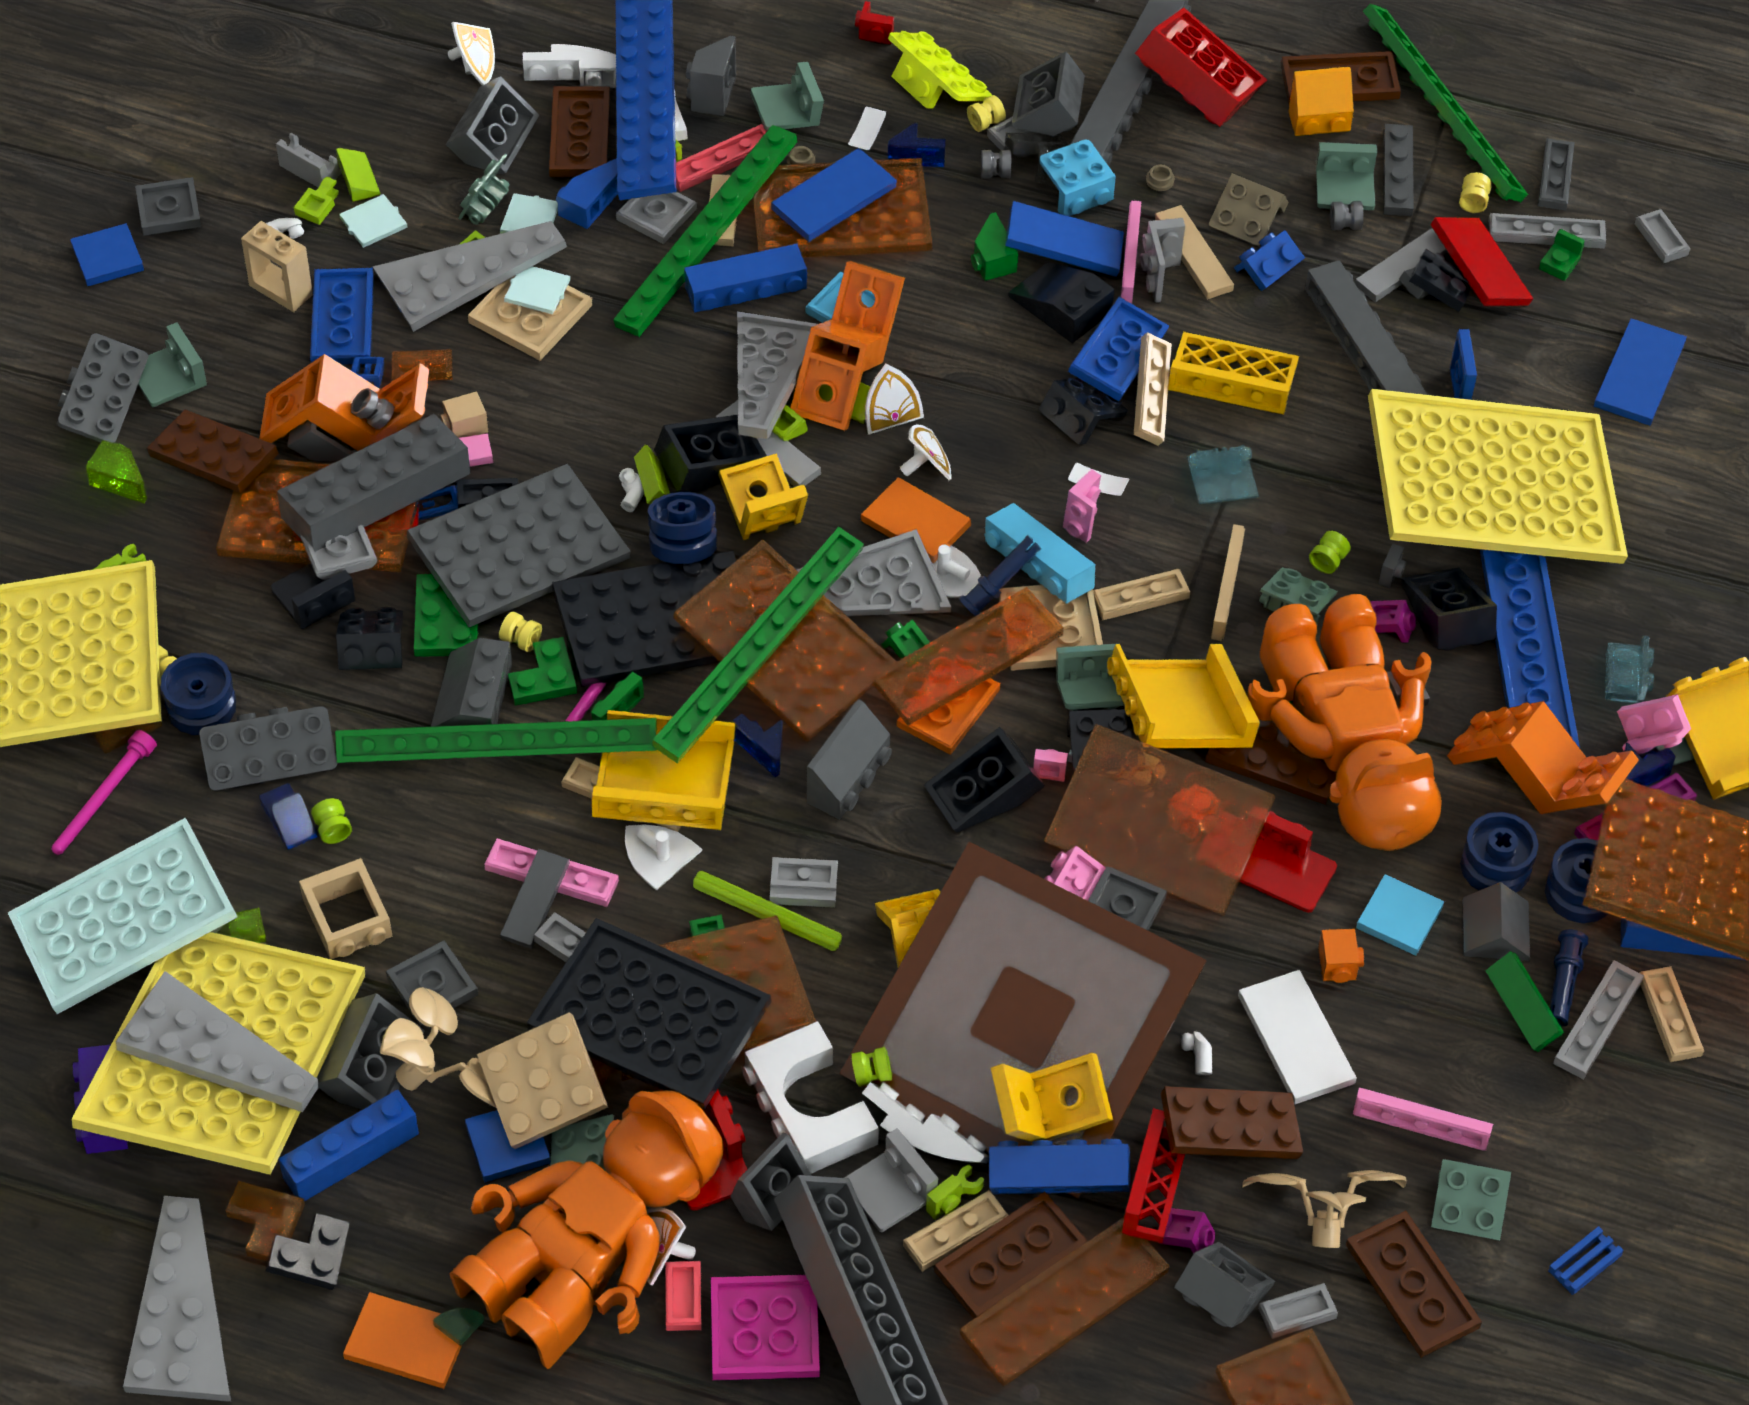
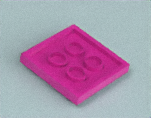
M806 1275L711 1277L713 1380L820 1377L818 1305Z

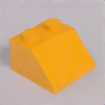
M1350 67L1294 72L1288 112L1295 136L1351 130L1354 109Z

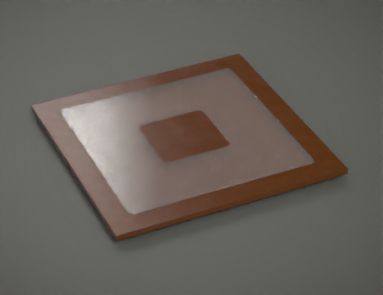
M968 842L839 1074L857 1084L852 1064V1053L862 1051L868 1054L873 1053L876 1048L886 1047L891 1065L892 1080L885 1081L884 1083L899 1094L896 1100L905 1107L909 1103L915 1106L925 1115V1120L931 1114L937 1115L940 1118L943 1114L948 1115L960 1125L957 1130L967 1139L970 1135L974 1136L987 1147L984 1151L989 1153V1147L998 1146V1142L1015 1141L1018 1142V1146H1032L1030 1141L1006 1134L991 1067L1006 1064L1032 1073L1089 1053H1095L1098 1056L1113 1120L1051 1141L1053 1145H1067L1068 1140L1075 1139L1086 1140L1087 1145L1101 1144V1140L1113 1137L1207 960ZM879 1080L871 1081V1083L877 1084L879 1086H881V1084L883 1083ZM1075 1087L1068 1089L1065 1094V1102L1068 1106H1071L1078 1100V1091ZM1082 1193L1067 1194L1079 1200Z

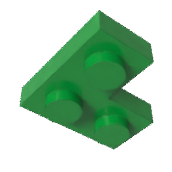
M564 637L533 642V651L538 668L508 673L515 706L577 694V687Z

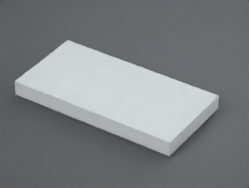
M1300 970L1239 990L1238 997L1287 1092L1292 1093L1294 1105L1356 1083L1357 1077Z

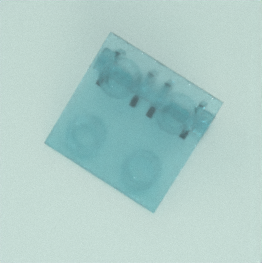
M1243 444L1239 447H1230L1228 451L1225 446L1222 447L1221 452L1218 451V448H1213V452L1212 450H1195V453L1187 456L1199 504L1259 497L1249 459L1252 458L1250 447H1245Z

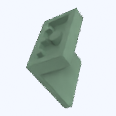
M808 62L797 63L795 75L791 77V84L751 88L750 94L766 131L772 125L782 129L819 126L824 99Z
M1319 142L1316 160L1318 208L1330 209L1332 202L1350 204L1352 201H1362L1363 210H1374V168L1377 145Z
M177 322L166 326L169 338L165 340L167 348L148 355V360L138 383L139 388L151 407H156L207 385L203 361Z

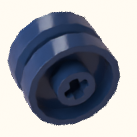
M676 492L655 499L648 507V526L651 529L649 535L650 551L654 557L673 564H689L710 557L717 550L716 509L713 501L702 494L692 492Z
M190 653L177 658L167 666L161 677V691L165 700L166 713L173 726L181 732L199 735L203 727L229 723L236 712V696L233 689L232 676L226 663L217 656L207 653Z
M1505 812L1487 813L1477 818L1469 827L1460 862L1464 878L1478 891L1502 882L1515 893L1522 890L1530 880L1539 843L1536 832L1525 820L1517 815Z
M1588 838L1573 839L1561 845L1553 856L1546 880L1545 895L1548 904L1557 914L1569 921L1589 923L1606 917L1615 906L1623 881L1624 867L1621 858L1611 847L1598 840Z

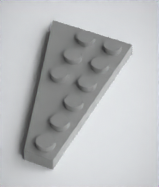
M916 529L863 547L859 555L805 617L951 612V605ZM802 568L743 588V593L756 619H759Z
M164 1196L123 1388L126 1393L231 1402L200 1202L197 1198Z

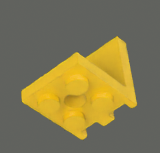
M777 453L719 471L718 476L743 540L749 539L750 534L765 530L766 533L778 530L779 525L794 521V524L801 523L808 493L804 485L790 489ZM754 485H760L766 490V495L754 497L749 489Z
M936 889L875 903L877 916L891 929L898 968L941 892L940 890Z
M1089 1053L1032 1073L1006 1064L991 1067L1007 1135L1030 1142L1037 1140L1051 1141L1113 1120L1098 1056L1095 1053ZM1075 1087L1078 1091V1100L1075 1104L1068 1106L1065 1102V1094L1068 1089Z

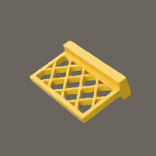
M1183 332L1175 360H1173L1171 365L1168 390L1284 415L1299 356ZM1187 343L1200 346L1201 349L1192 351L1187 346ZM1226 351L1230 355L1221 357L1217 352ZM1209 355L1213 361L1203 363L1200 358ZM1254 357L1259 361L1250 363L1246 358ZM1237 361L1242 367L1233 370L1228 364ZM1283 363L1290 366L1279 369L1275 364ZM1266 367L1271 373L1262 376L1257 370Z

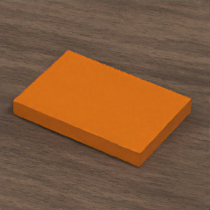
M899 477L861 514V521L889 538L917 529L932 563L938 560L939 546L945 544L951 547L971 526V518Z
M946 656L897 719V727L951 755L1000 691L1001 683Z
M369 1292L343 1352L344 1359L444 1389L469 1330V1322Z

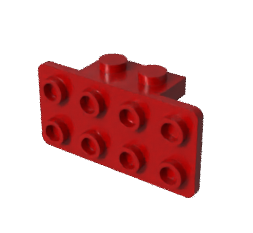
M1255 805L1250 811L1247 821L1227 812L1220 813L1195 856L1197 863L1307 913L1315 909L1337 869L1335 861L1310 850L1313 831L1308 830L1299 823L1290 822L1277 816L1270 810H1264Z
M718 1089L705 1110H702L709 1117L722 1138L723 1156L714 1176L700 1188L698 1196L690 1201H686L688 1208L694 1211L731 1198L730 1196L738 1179L748 1170L742 1158V1143L746 1142L744 1132L739 1123H733L730 1116L733 1115V1109L727 1095L721 1096Z

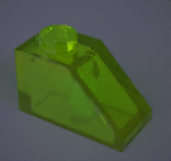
M102 440L85 466L90 486L145 503L147 496L144 482L131 450L122 444H114Z

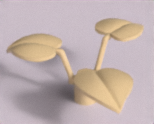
M424 987L414 990L409 998L411 1012L419 1022L431 1027V1032L427 1039H424L423 1032L418 1025L404 1018L396 1019L387 1028L382 1039L380 1054L392 1056L404 1062L396 1070L398 1082L407 1090L413 1091L426 1079L432 1083L439 1077L459 1070L461 1071L459 1077L463 1085L473 1095L497 1108L478 1058H471L467 1065L460 1062L434 1072V1052L430 1044L438 1034V1030L446 1035H452L458 1025L457 1015L451 1004L437 992Z
M1377 1170L1350 1172L1347 1177H1352L1348 1191L1333 1194L1327 1191L1308 1192L1305 1184L1306 1179L1282 1173H1269L1245 1179L1242 1183V1188L1255 1182L1289 1185L1300 1190L1308 1216V1225L1313 1226L1312 1246L1340 1248L1341 1228H1344V1220L1349 1206L1366 1201V1197L1353 1194L1356 1186L1369 1180H1391L1404 1188L1407 1179L1399 1174ZM1309 1197L1327 1203V1211L1317 1210V1217H1314ZM1334 1208H1336V1209H1338V1210L1340 1211L1339 1216H1338V1212L1333 1211Z

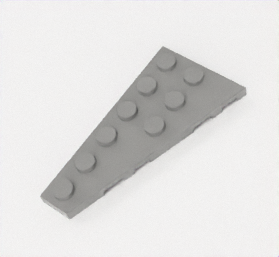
M549 221L373 266V269L414 332L514 277L516 274L563 250L567 245L553 222Z
M737 311L739 435L751 436L753 438H769L797 383L811 327L818 324Z
M166 971L116 1040L117 1051L134 1055L138 1058L300 1112L304 1111L318 1089V1079Z

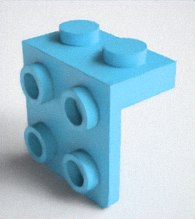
M1081 140L1040 156V165L1059 190L1058 212L1066 216L1079 214L1084 210L1114 200L1116 176L1091 141Z

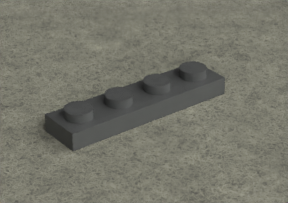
M1384 124L1383 215L1412 216L1414 209L1413 125Z

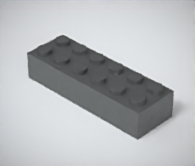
M432 414L278 490L281 518L300 538L301 536L305 538L316 552L326 547L325 543L331 540L332 544L336 542L335 537L339 535L348 536L358 531V526L363 525V527H366L469 475L468 447L435 414Z

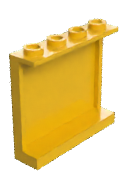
M1115 644L1112 657H1109L1107 661V671L1115 682L1117 694L1121 696L1124 702L1126 714L1132 720L1134 733L1139 736L1144 748L1253 747L1260 722L1222 644H1210L1206 660H1127L1120 644Z
M1746 657L1731 662L1729 664L1730 668L1721 671L1719 667L1711 668L1701 674L1702 677L1699 679L1683 678L1673 684L1675 688L1666 695V697L1677 694L1691 727V730L1684 737L1713 800L1749 787V661Z
M607 711V720L657 718V734L672 718V716ZM714 721L678 764L658 750L603 752L597 784L593 787L592 817L721 830L734 749L735 723Z

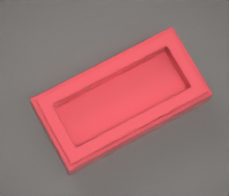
M701 1261L666 1262V1331L701 1330Z

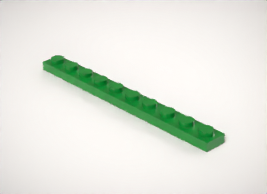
M1370 3L1363 11L1370 20L1368 22L1369 26L1374 31L1380 33L1383 37L1382 43L1396 54L1397 63L1409 71L1411 74L1410 80L1425 92L1423 96L1426 101L1437 108L1439 111L1438 117L1450 125L1453 129L1452 135L1466 146L1467 155L1479 163L1482 167L1481 173L1488 176L1495 184L1496 193L1504 200L1511 199L1521 203L1528 195L1522 185L1387 9Z
M775 125L768 129L613 319L616 328L638 337L642 335L684 283V268L698 265L795 146L798 142L795 133Z
M838 527L655 736L652 746L678 764L863 550L864 543Z
M657 718L335 731L337 763L657 750L652 746V741L657 735Z

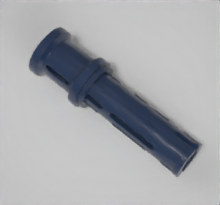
M1029 535L987 577L985 575L983 577L980 576L977 579L978 584L966 596L962 595L959 598L963 605L977 618L982 615V609L992 599L1000 597L1002 593L1000 589L1041 550V547L1036 542L1026 550L1034 542Z
M1573 929L1563 930L1559 933V954L1554 957V966L1557 971L1550 1010L1561 1027L1567 1026L1569 1022L1577 974L1584 967L1582 954L1583 949L1588 945L1587 935Z

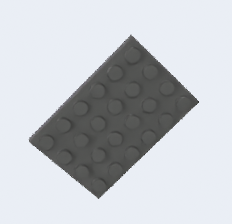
M568 463L407 530L408 540L468 627L553 592L552 582L590 576L630 559L631 553Z

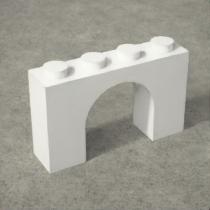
M818 1021L746 1051L745 1066L742 1067V1073L749 1086L754 1084L758 1092L756 1096L760 1108L764 1113L768 1111L773 1119L771 1124L777 1138L783 1132L789 1135L811 1174L878 1145L879 1127L864 1101L829 1116L811 1117L796 1111L786 1100L785 1094L795 1081L833 1065V1047Z

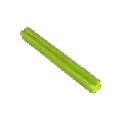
M699 871L693 880V887L831 951H836L842 941L841 933L707 872Z

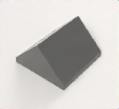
M1502 882L1463 897V956L1501 959L1508 952L1512 951L1517 954L1520 960H1530L1529 902Z

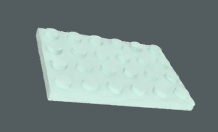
M186 818L7 912L56 1014L238 917Z

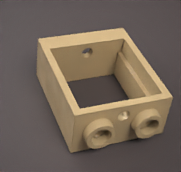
M263 221L256 224L241 238L250 287L292 312H295L313 295L305 246ZM271 261H273V262H275L276 264L280 265V266L282 267V269L279 268L278 266L274 265L273 263H271Z
M361 858L299 881L302 899L330 959L348 956L358 949L380 944L387 938L393 937L390 918ZM363 888L376 917L332 933L319 904Z

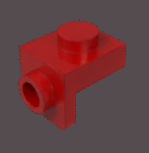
M865 1L862 11L858 10L855 18V27H859V39L891 45L892 42L888 37L891 32H894V17L871 13V2Z

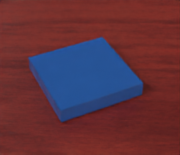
M127 223L70 239L87 287L144 271L142 260Z
M1459 329L1449 368L1454 398L1472 400L1477 371L1469 329Z
M498 1110L465 1119L466 1128L484 1183L551 1163L543 1137L517 1149L512 1148Z

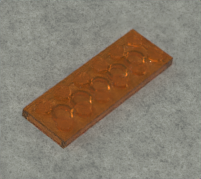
M1025 587L873 675L872 684L909 726L1063 636V627L1035 595Z
M1124 1217L960 1328L961 1337L1003 1387L1169 1273L1170 1266L1147 1240L1122 1234Z

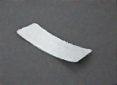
M865 107L848 145L869 150L882 126L886 112Z
M1075 463L1068 480L1077 483L1091 468ZM1096 471L1101 475L1099 489L1102 493L1122 495L1129 478L1117 477Z

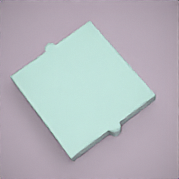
M514 193L501 225L500 234L549 221L554 222L558 212V203L554 200L540 198L538 195L532 197Z
M384 194L339 214L340 219L348 228L349 235H354L363 248L408 228L406 221L399 214L398 207H394Z
M532 266L516 274L515 278L510 280L511 286L504 297V302L553 315L560 299H564V291L570 282V276Z

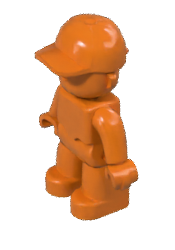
M1351 594L1334 601L1325 613L1320 644L1332 670L1328 669L1316 642L1317 625L1310 609L1303 604L1283 606L1269 616L1260 648V660L1274 691H1265L1260 686V682L1256 680L1250 683L1247 691V697L1258 719L1262 721L1272 720L1282 734L1302 754L1314 759H1324L1328 768L1331 771L1337 772L1336 780L1330 787L1329 798L1332 802L1339 803L1338 815L1342 826L1359 844L1374 849L1394 851L1422 840L1432 832L1441 815L1442 800L1440 791L1434 781V767L1431 756L1428 753L1417 755L1407 744L1414 741L1422 729L1424 689L1432 664L1430 656L1422 652L1417 658L1414 670L1405 669L1401 660L1393 661L1391 672L1401 688L1400 702L1397 707L1392 690L1389 689L1388 674L1384 669L1383 648L1375 631L1376 614L1370 600L1366 596Z
M640 1091L630 1099L629 1106L622 1113V1120L612 1121L606 1129V1141L603 1147L605 1170L593 1161H587L584 1164L570 1160L546 1167L508 1186L509 1191L499 1184H489L480 1188L474 1195L471 1206L473 1215L484 1214L496 1207L503 1208L494 1218L497 1229L502 1233L491 1240L477 1255H467L450 1272V1278L456 1294L460 1298H464L473 1289L484 1302L490 1320L493 1323H497L502 1319L506 1333L510 1337L515 1336L522 1329L536 1345L542 1365L546 1369L551 1368L585 1330L592 1316L593 1305L597 1306L598 1311L602 1315H605L613 1306H624L625 1309L617 1315L619 1333L629 1334L635 1330L640 1318L635 1298L640 1296L650 1276L660 1245L659 1231L653 1219L648 1216L646 1206L652 1208L666 1207L678 1200L686 1202L694 1199L700 1193V1188L714 1176L723 1156V1141L718 1130L696 1102L674 1091ZM545 1201L543 1204L530 1210L520 1220L517 1228L506 1231L514 1221L515 1207L518 1206L519 1209ZM625 1259L618 1287L608 1289L603 1293L613 1272ZM535 1277L541 1283L539 1287L528 1298L521 1297L527 1291L526 1285Z

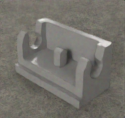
M293 133L289 134V146L282 139L276 143L279 166L318 188L325 177L335 180L342 174L337 158L330 155V162L300 146L298 137Z

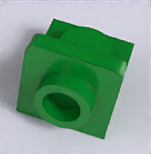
M1559 229L1556 233L1554 244L1540 262L1539 270L1565 281L1581 259L1585 243L1584 239Z
M913 619L904 626L900 622L895 624L885 632L888 638L880 644L883 649L890 645L908 669L935 650Z

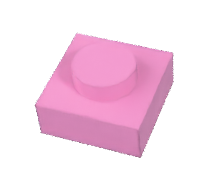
M1036 749L1033 769L1041 779L1064 782L1068 753L1058 752L1053 749Z

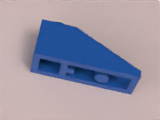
M617 158L572 178L565 187H562L556 196L558 216L588 229L618 195Z

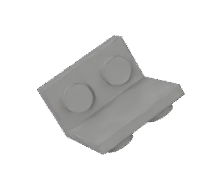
M1183 218L1148 221L1147 233L1143 234L1145 253H1141L1140 256L1142 271L1147 270L1146 287L1148 293L1152 292L1155 303L1161 302L1165 267L1180 266L1185 232Z
M898 1128L886 1135V1150L883 1154L844 1177L850 1179L864 1213L879 1232L886 1231L925 1206L927 1194L938 1186V1177Z

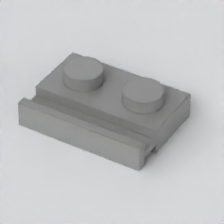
M773 857L770 901L777 905L835 908L838 860Z

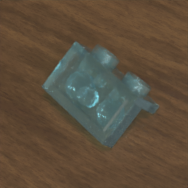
M1642 636L1640 645L1608 642L1606 648L1605 700L1641 703L1644 702L1646 693L1652 692L1654 673H1649V667L1653 665L1654 648H1649V636Z

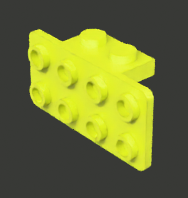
M906 31L890 33L888 39L903 52L891 77L925 108L934 109L943 90L957 101H984L985 98L992 96L987 90V86L980 80L972 77L967 67L952 59L951 53L939 47L930 34L922 31L919 33H909Z

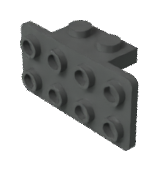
M97 333L92 334L79 367H72L67 384L71 385L70 390L63 389L57 406L61 407L62 410L58 417L57 425L60 428L103 444L114 445L148 360V354L143 350Z
M324 706L288 712L287 707L268 710V716L256 718V713L236 716L237 721L203 727L199 735L210 789L217 791L336 768L337 759L328 710Z

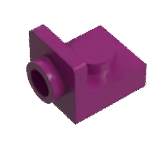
M1406 600L1370 601L1376 614V633L1396 632L1402 643H1408L1411 632L1416 627V617L1410 611Z
M1171 1208L1163 1243L1160 1244L1191 1248L1194 1254L1213 1245L1215 1231L1204 1212Z

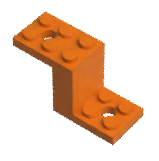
M852 261L846 262L832 319L815 325L810 330L790 407L798 415L844 431L848 429L863 372L883 363L905 278ZM865 290L871 291L875 296V303L872 307H868L862 302L861 296ZM822 384L830 386L833 391L830 401L822 399L819 394Z
M324 354L266 394L259 439L273 443L309 420L359 451L422 418L425 412L424 405L428 389L429 369L419 363L382 389H379ZM364 388L371 389L378 394L379 399H386L394 406L391 419L381 429H375L367 423L366 418L360 419L351 413V404L354 398Z
M1544 701L1531 704L1526 702L1516 707H1502L1496 711L1479 712L1471 719V725L1465 733L1456 738L1454 741L1455 746L1447 755L1454 765L1497 757L1540 814L1608 803L1639 761L1632 750L1619 753L1611 752L1608 755L1586 757Z

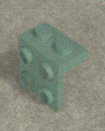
M1115 644L1056 648V683L1066 709L1077 711L1088 708L1115 709L1125 706L1121 696L1116 692V685L1112 676L1107 671V661L1109 657H1112Z

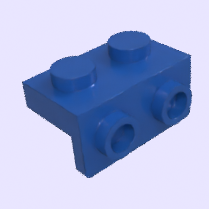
M1286 230L1276 236L1271 232L1258 242L1261 245L1260 248L1255 250L1251 247L1239 256L1241 262L1234 269L1238 272L1245 268L1260 291H1262L1305 259V257Z

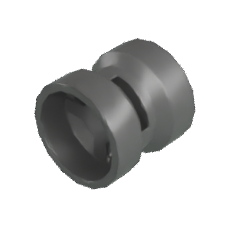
M981 150V178H991L999 175L1001 178H1011V150H1001L999 153H993L991 150Z
M1352 201L1350 204L1332 202L1330 208L1331 229L1342 230L1344 227H1350L1352 230H1362V201Z
M369 388L361 390L351 404V413L360 419L366 418L367 423L375 429L384 427L394 412L393 404L386 399H379L378 394Z

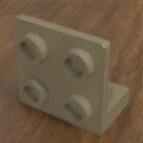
M1232 173L1209 221V226L1247 243L1261 247L1258 242L1267 235L1277 211L1284 213L1289 202L1284 194Z

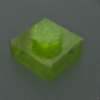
M259 908L236 912L238 917L228 922L231 937L257 943L267 942Z

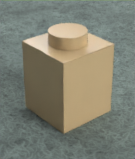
M477 391L442 401L444 414H440V420L458 438L488 433L487 414Z

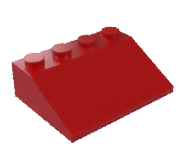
M1182 8L1155 27L1135 52L1144 66L1157 72L1166 85L1174 87L1183 95V99L1188 104L1196 106L1204 113V117L1210 123L1216 124L1219 127L1226 123L1267 82V79L1185 8Z

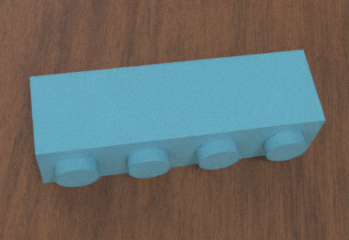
M1015 503L986 517L985 542L1005 557L1027 535L1034 542L1026 550L1035 542L1041 547V550L1021 569L1030 578L1035 579L1047 588L1051 594L1056 595L1066 604L1095 587V564Z

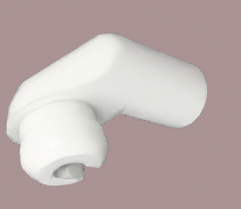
M279 218L266 223L281 233L288 231L292 239L304 234V229L301 226L303 223L298 218Z
M625 468L619 474V480L622 482V487L626 492V496L621 502V507L627 512H633L643 497L644 490L639 475L633 469Z
M1194 1031L1193 1034L1184 1033L1181 1038V1047L1184 1051L1193 1050L1195 1054V1074L1212 1075V1047L1200 1032Z

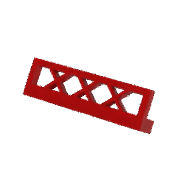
M1153 1108L1125 1211L1122 1234L1163 1243L1185 1154L1167 1152L1160 1144L1161 1138L1168 1140L1167 1128L1164 1127L1165 1116L1163 1110ZM1166 1163L1173 1173L1160 1178L1153 1168ZM1159 1189L1166 1199L1153 1204L1146 1194ZM1152 1215L1158 1222L1159 1229L1139 1226V1220Z

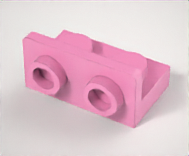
M1093 469L1069 490L1063 528L1071 536L1079 538L1085 543L1091 539L1094 517L1097 513L1096 502L1101 492L1099 489L1101 475Z
M1678 694L1623 706L1617 711L1628 741L1622 746L1623 752L1632 750L1636 751V754H1643L1661 745L1664 748H1671L1679 745L1683 741L1682 738L1691 730Z
M1074 846L1066 853L1061 851L1051 863L1053 871L1050 876L1048 875L1044 879L1088 901L1106 867L1078 846Z

